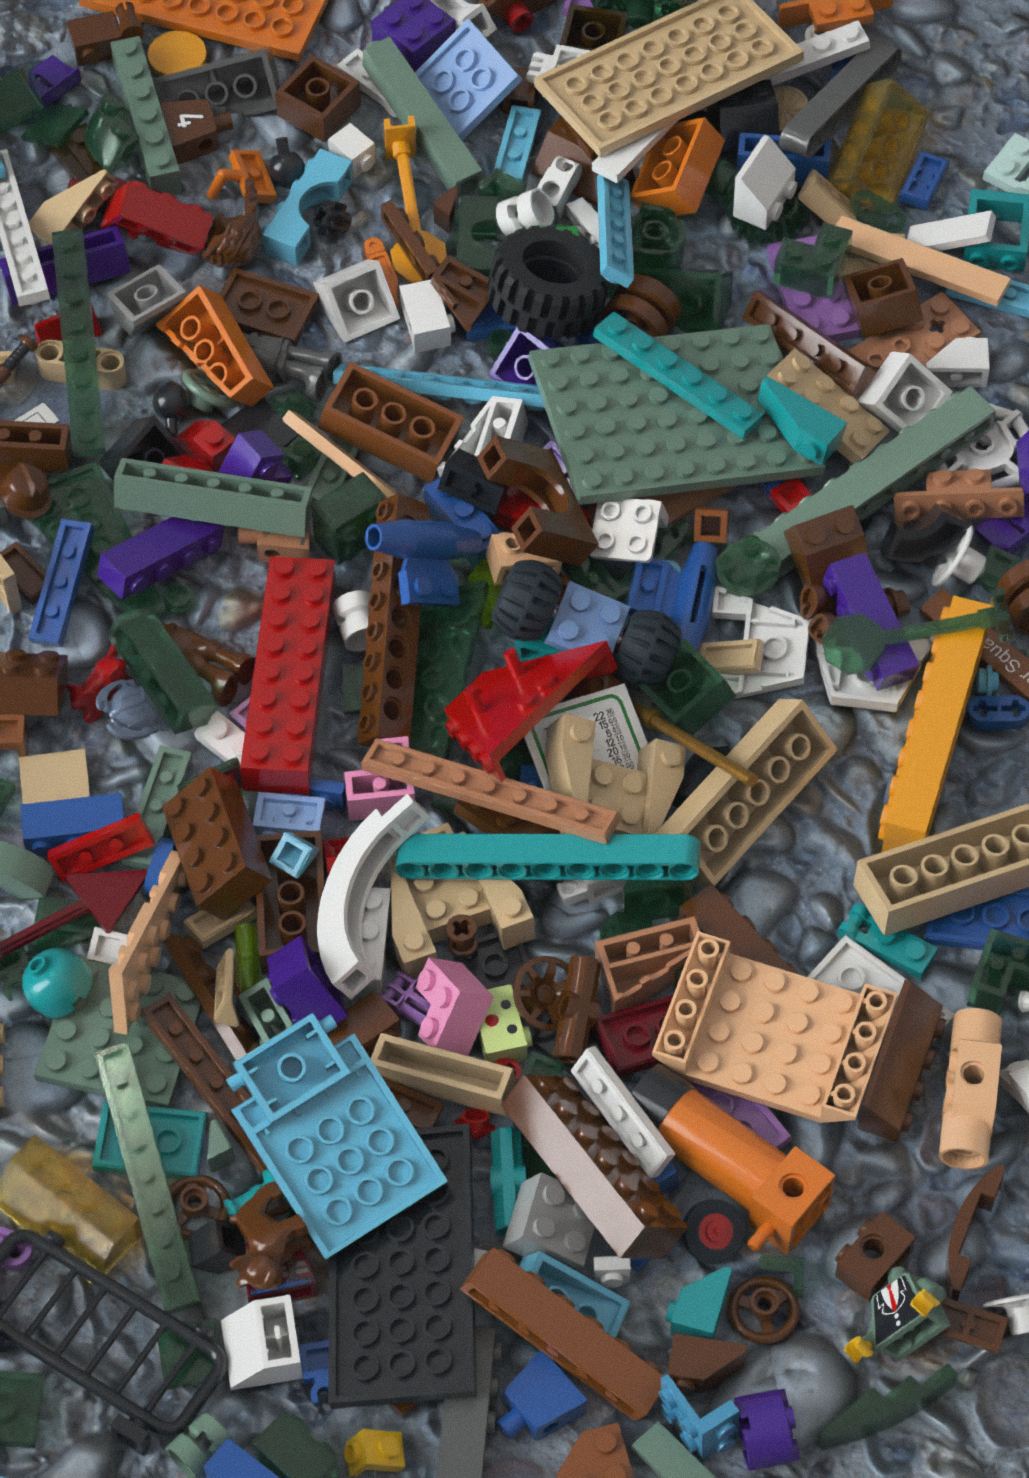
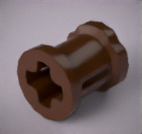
M464 914L455 915L450 918L446 924V933L449 937V952L458 958L472 956L478 949L475 920Z

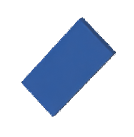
M1022 889L928 921L925 925L924 941L932 945L1029 956V890Z

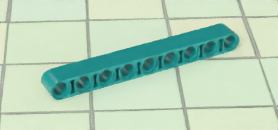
M412 834L397 849L395 872L400 877L406 879L692 880L699 875L701 842L698 838L685 834H612L607 845L572 834Z

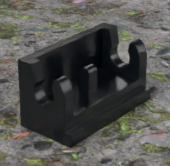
M458 448L445 463L437 489L496 515L501 506L506 502L509 496L506 493L511 486L488 481L477 456Z

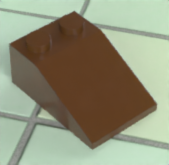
M853 505L796 524L783 531L803 586L818 584L824 589L823 578L829 564L862 553H866L869 559L865 535Z

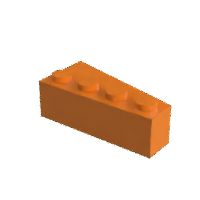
M199 285L155 324L171 338V341L177 347L185 351L190 356L189 358L197 366H200L207 373L206 375L231 399L253 407L274 388L220 294Z

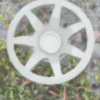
M970 525L962 539L953 546L955 549L953 552L948 550L941 554L938 563L945 560V558L948 559V562L940 564L938 567L936 565L932 575L933 586H940L951 574L969 585L979 576L986 563V556L969 547L973 535V526Z
M1029 1293L997 1299L983 1304V1308L1002 1307L1006 1310L1011 1336L1029 1333Z

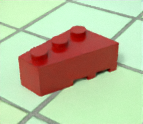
M129 181L116 190L108 199L100 229L103 230L110 228V226H117L119 229L129 231V238L137 240L138 234L156 240L157 246L194 256L204 249L213 215L206 213L205 209L195 204L186 205L177 201V198L172 194L152 191L143 182Z

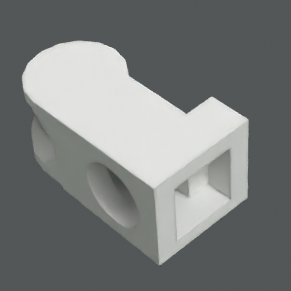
M560 155L548 167L537 187L543 190L550 198L554 209V218L561 220L565 212L564 206L571 192L577 186L582 174L581 164Z

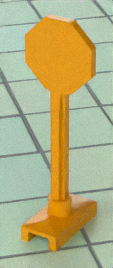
M414 115L408 116V124L391 126L390 118L384 119L386 160H397L405 212L410 222L409 226L413 232L417 230L421 234L425 242V250L429 255L434 254L439 264H441L447 256L445 243L427 231H422L420 226L410 158L416 157ZM396 243L390 250L395 273L410 284L421 282L422 279Z

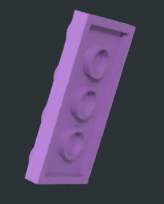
M821 234L767 245L766 254L783 305L833 341L858 337L859 328L830 244H828L827 235Z

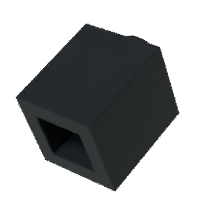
M215 1218L188 1235L191 1268L221 1274L231 1268L229 1263L234 1258L246 1254L243 1235L238 1226L231 1224L229 1221Z

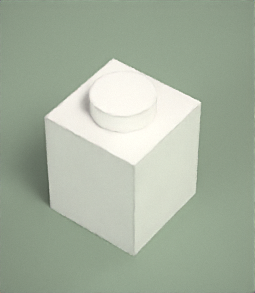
M351 123L328 139L329 152L352 160L354 178L370 170L376 163L375 143Z

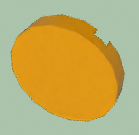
M175 30L163 33L155 38L149 46L147 57L151 71L154 74L163 76L206 64L207 51L204 42L197 35L188 31Z

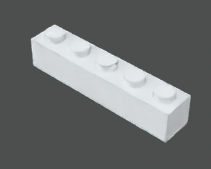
M583 197L567 203L568 220L577 226V230L588 239L591 245L595 244L599 248L598 212Z

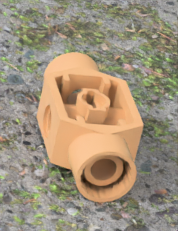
M966 1008L957 1011L953 1016L950 1057L945 1080L946 1094L943 1101L939 1159L942 1163L957 1169H980L989 1162L1002 1044H1000L1002 1018L998 1014L986 1009Z

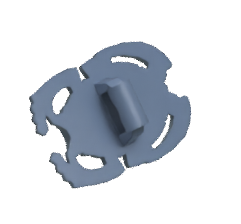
M153 674L141 676L136 680H118L100 690L96 697L97 710L109 713L111 718L110 723L106 725L107 729L122 739L137 740L147 738L151 734L158 732L159 727L161 731H167L186 720L183 702L179 701L176 707L170 702L166 694L167 689L172 694L175 693L176 689L164 675ZM154 683L159 685L162 689L154 688L152 686H148L147 684ZM119 688V690L112 696L110 702L107 701L108 695L114 689ZM169 711H173L174 718L166 721L165 716Z

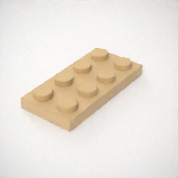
M795 348L766 375L847 422L842 442L836 450L852 464L858 460L863 461L890 432L878 418L869 413L854 397L847 394L831 377L824 374L810 362L808 357L801 354Z

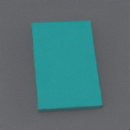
M103 1102L92 1162L93 1171L170 1179L199 1175L209 1118L208 1112Z

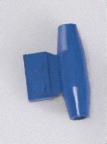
M402 519L371 524L365 533V542L370 550L404 559L401 571L398 572L401 605L437 607L460 605L457 572L453 571L449 560L476 556L482 548V537L478 531L443 521Z
M708 542L694 543L681 573L675 570L669 562L657 558H652L649 563L635 562L626 605L630 606L628 615H632L636 611L653 610L662 612L675 621L681 630V640L674 662L680 664L694 662L707 632L717 586V548Z

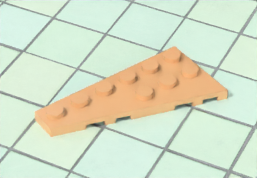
M171 850L160 871L158 886L153 885L150 890V902H144L129 930L127 946L122 945L118 951V964L112 963L108 970L115 1033L128 1035L132 1022L137 1023L142 1008V1003L140 1002L142 994L147 995L151 986L152 967L157 968L160 962V944L162 940L169 937L171 914H177L181 899L180 889L181 887L186 888L188 884L177 851Z

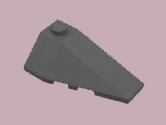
M271 46L152 79L159 103L206 99L212 112H230L243 115H256L277 109L275 92L280 88Z

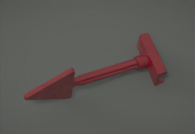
M148 870L67 875L68 884L80 900L0 941V962L8 954L87 913L92 914L105 933H111L144 885Z

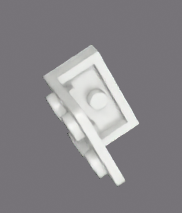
M623 499L598 502L592 531L599 545L590 556L594 559L649 563L653 558L658 528H667L669 515L662 501L653 499Z

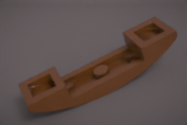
M998 1165L989 1171L973 1187L955 1219L945 1267L949 1299L958 1301L971 1265V1259L960 1256L977 1207L989 1212L992 1211L1006 1169L1002 1165Z

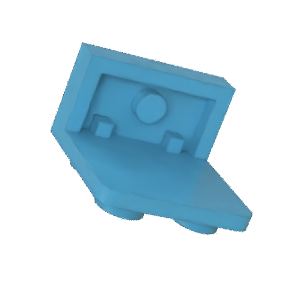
M668 1374L661 1377L659 1395L662 1403L659 1405V1408L670 1424L675 1422L682 1431L680 1438L690 1453L696 1451L703 1461L717 1451L720 1454L728 1451L736 1444V1439L739 1438V1410L732 1400L727 1401L700 1419Z

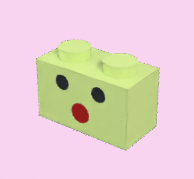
M512 985L487 989L494 998L478 1032L484 1061L494 1063L501 1058H512L517 1062L527 1061V1047L532 1046V1038L529 1027H522L521 1015L514 1003Z

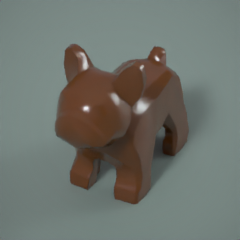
M276 1181L269 1182L257 1190L254 1196L238 1210L237 1214L229 1217V1222L238 1226L249 1245L247 1254L238 1256L229 1263L232 1269L242 1272L236 1283L239 1288L248 1284L258 1291L279 1288L282 1283V1264L288 1261L298 1250L313 1248L312 1241L307 1235V1226L299 1214L280 1222L274 1219L276 1215H284L290 1211L283 1199L284 1194Z

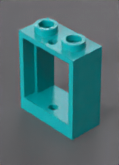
M971 189L967 215L992 210L998 221L1021 223L1019 246L988 242L964 246L963 260L982 268L1024 272L1029 238V194Z

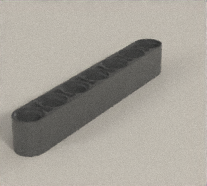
M871 40V49L858 53L786 124L779 140L780 149L811 158L895 73L901 61V49Z

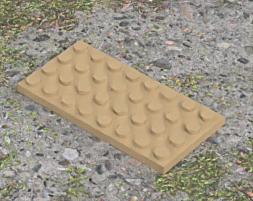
M699 0L534 77V87L595 153L602 157L803 61L804 51L753 0Z

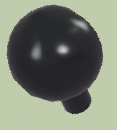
M279 137L275 139L278 154H275L270 160L269 174L276 184L283 188L291 189L293 182L296 179L299 180L303 175L305 163L300 155L289 150L287 137Z
M169 381L155 391L152 404L156 414L165 420L166 430L174 436L178 435V420L186 416L190 409L191 401L186 389L174 381Z

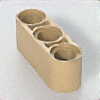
M57 340L42 341L38 344L35 351L39 373L45 380L109 391L119 390L127 382L124 357L119 351Z

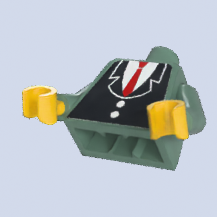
M904 1267L889 1269L886 1273L888 1285L874 1294L871 1299L872 1316L868 1333L863 1337L857 1336L846 1344L844 1351L855 1364L863 1356L865 1358L872 1356L876 1349L898 1361L902 1360L950 1326L948 1317L941 1305L946 1298L945 1289L928 1277L920 1278L911 1272H907Z

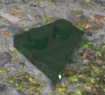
M46 896L39 898L34 924L79 900ZM87 913L29 943L28 959L32 960L37 954L49 948H66L70 950L78 944L91 943L94 927H102L91 913Z

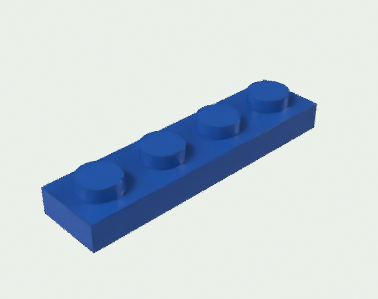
M61 519L28 636L32 643L56 647L63 646L95 531L92 523Z

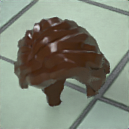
M251 178L245 179V213L226 218L222 213H218L212 221L213 225L208 232V241L205 242L202 257L204 261L217 268H230L231 266L238 268L241 265L248 264L255 257L257 246L261 240V228L257 216L259 208L257 205V191L254 186L255 182Z

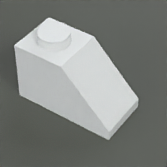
M955 338L926 363V368L947 387H969L970 385L972 387H987L990 369L988 338Z

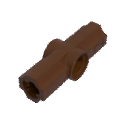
M579 955L570 957L565 990L561 992L556 1001L554 1014L559 1023L553 1057L557 1061L566 1064H576L585 1052L590 1029L593 1028L599 1017L600 1002L595 998L602 963L596 958Z

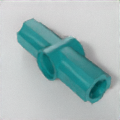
M499 1127L495 1131H490L492 1154L490 1185L491 1199H494L495 1208L494 1224L496 1235L503 1237L506 1236L521 1183L526 1181L525 1165H522L521 1131L512 1127Z

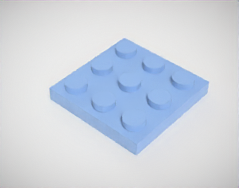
M469 19L415 72L462 141L523 80Z

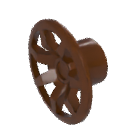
M539 956L523 964L513 984V998L518 1012L528 1024L543 1031H556L558 1029L559 1020L555 1018L554 1010L561 991L565 989L566 980L558 983L553 981L556 974V965L564 969L567 974L569 968L566 962L553 956ZM537 963H548L544 977L540 978V975L532 966ZM527 973L531 982L525 984L521 989L522 978ZM548 1013L553 1024L539 1022L536 1018L539 1015Z

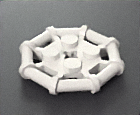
M989 403L996 410L995 418L999 419L994 423V428L951 458L954 462L951 467L948 468L944 462L934 470L991 469V475L1005 471L1009 475L992 481V489L1020 486L1018 466L1011 461L1014 452H1017L1016 442L1018 440L1014 439L1009 429L1014 428L1019 438H1021L1029 428L1022 418L1023 413L1018 409L1012 411ZM980 442L981 445H988L989 447L987 450L976 449V443Z

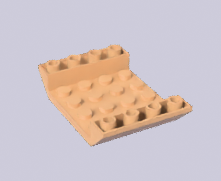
M697 931L653 1048L652 1056L687 1081L818 1123L856 1120L898 998V993L864 983L861 994L731 954V941Z

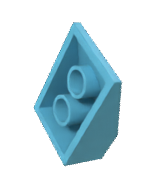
M541 1251L522 1258L519 1267L526 1272L530 1271L539 1275L545 1281L544 1286L555 1294L559 1293L569 1298L574 1303V1308L584 1316H591L603 1325V1330L611 1337L616 1338L631 1301ZM498 1318L496 1319L495 1322L515 1332L501 1320H499Z

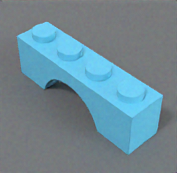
M321 148L314 158L308 160L303 175L299 180L296 179L293 182L289 196L285 201L279 203L275 217L271 223H266L262 230L261 239L263 240L264 254L298 266L311 246L310 226L302 217L316 204L326 202L327 200L340 202L354 181L352 160Z

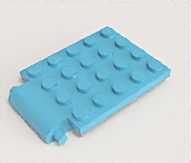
M311 1013L233 1062L237 1073L226 1079L233 1092L245 1085L252 1095L251 1098L231 1111L291 1207L306 1224L308 1234L326 1260L441 1187L448 1180L356 1035L353 1033L333 1045L327 1036L328 1032L338 1027L333 1017L328 1015L318 1022L315 1015Z

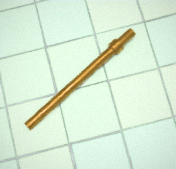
M632 701L637 717L643 726L652 731H660L747 786L753 787L758 781L756 774L665 720L663 714L654 708H646L638 702Z

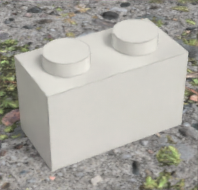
M431 280L399 286L400 305L415 353L451 346V333L455 332L452 314H446L445 308H448V306L431 285Z

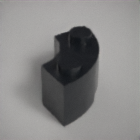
M935 503L927 514L917 520L903 522L893 519L879 549L885 558L894 561L921 562L926 558L950 550L962 539L971 523L964 515Z

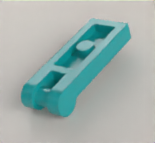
M855 903L849 911L850 918L848 921L842 922L838 928V935L841 938L845 935L875 957L921 980L937 955L938 948L905 930L884 936L867 907ZM861 925L869 929L867 934L859 931Z

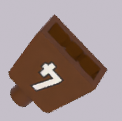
M206 99L159 103L178 165L217 151L219 149L218 133L233 129L230 112L212 115L209 102Z

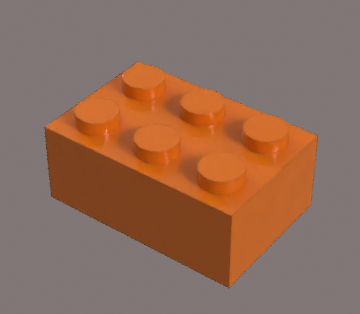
M705 117L677 122L647 152L630 193V200L648 220L696 213L725 139Z

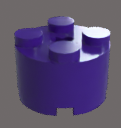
M784 1388L734 1398L735 1402L733 1403L739 1410V1438H741L743 1447L746 1449L742 1450L748 1471L801 1460L798 1442L796 1438L793 1439L792 1429L796 1428L792 1407L788 1405Z

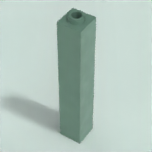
M390 36L368 44L363 50V68L403 125L408 124V116L414 115L416 145L447 190L456 186L458 188V196L460 197L479 188L482 169Z

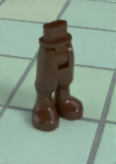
M810 584L804 586L801 591L800 612L804 620L812 619L808 624V633L811 638L819 643H827L834 640L840 632L849 633L846 625L841 624L838 616L835 617L831 614L836 612L837 607L832 596H826V592L821 585ZM883 588L897 619L901 615L910 613L911 607L903 590L894 591L892 588Z
M157 620L144 634V640L153 644V649L158 653L160 652L171 664L185 671L188 675L201 677L211 685L212 700L221 707L228 706L235 698L238 682L246 685L253 678L256 657L247 653L232 652L224 649L218 641L179 627L173 622L166 624L161 620ZM209 662H216L227 670L220 669Z

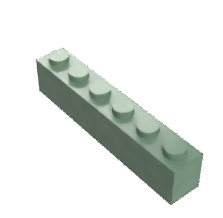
M140 36L110 42L115 72L149 188L172 195L183 194L179 167Z
M121 458L114 476V508L305 538L311 520L312 487Z

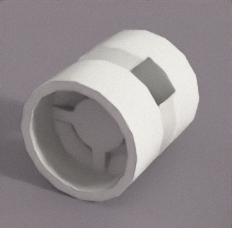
M534 188L519 196H514L498 203L496 218L501 231L505 236H508L521 228L528 230L530 226L539 225L540 228L550 226L554 220V209L548 195L540 188Z
M356 590L345 593L336 599L332 605L345 648L352 652L366 651V629L369 618L368 601L371 595L368 591Z

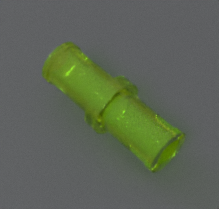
M248 923L239 924L234 929L236 935L235 956L241 971V994L258 983L257 965L260 964L259 953L256 947V926Z

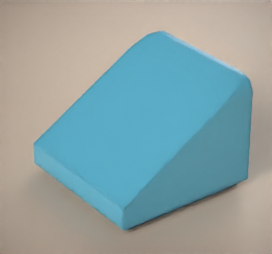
M284 832L269 862L298 879L317 856L320 849L294 833Z

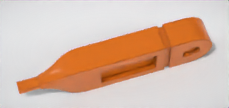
M375 237L369 238L364 242L366 259L380 262L395 305L399 306L400 302L397 298L399 290L398 278L383 242Z

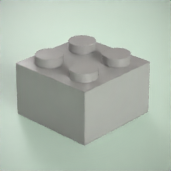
M541 1172L521 1183L503 1247L523 1257L541 1251L571 1269L577 1270L585 1264L595 1226L562 1183Z

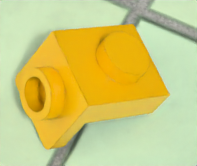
M362 1429L347 1440L344 1458L346 1463H348L349 1476L357 1477L365 1470L400 1472L404 1469L405 1459L402 1432Z

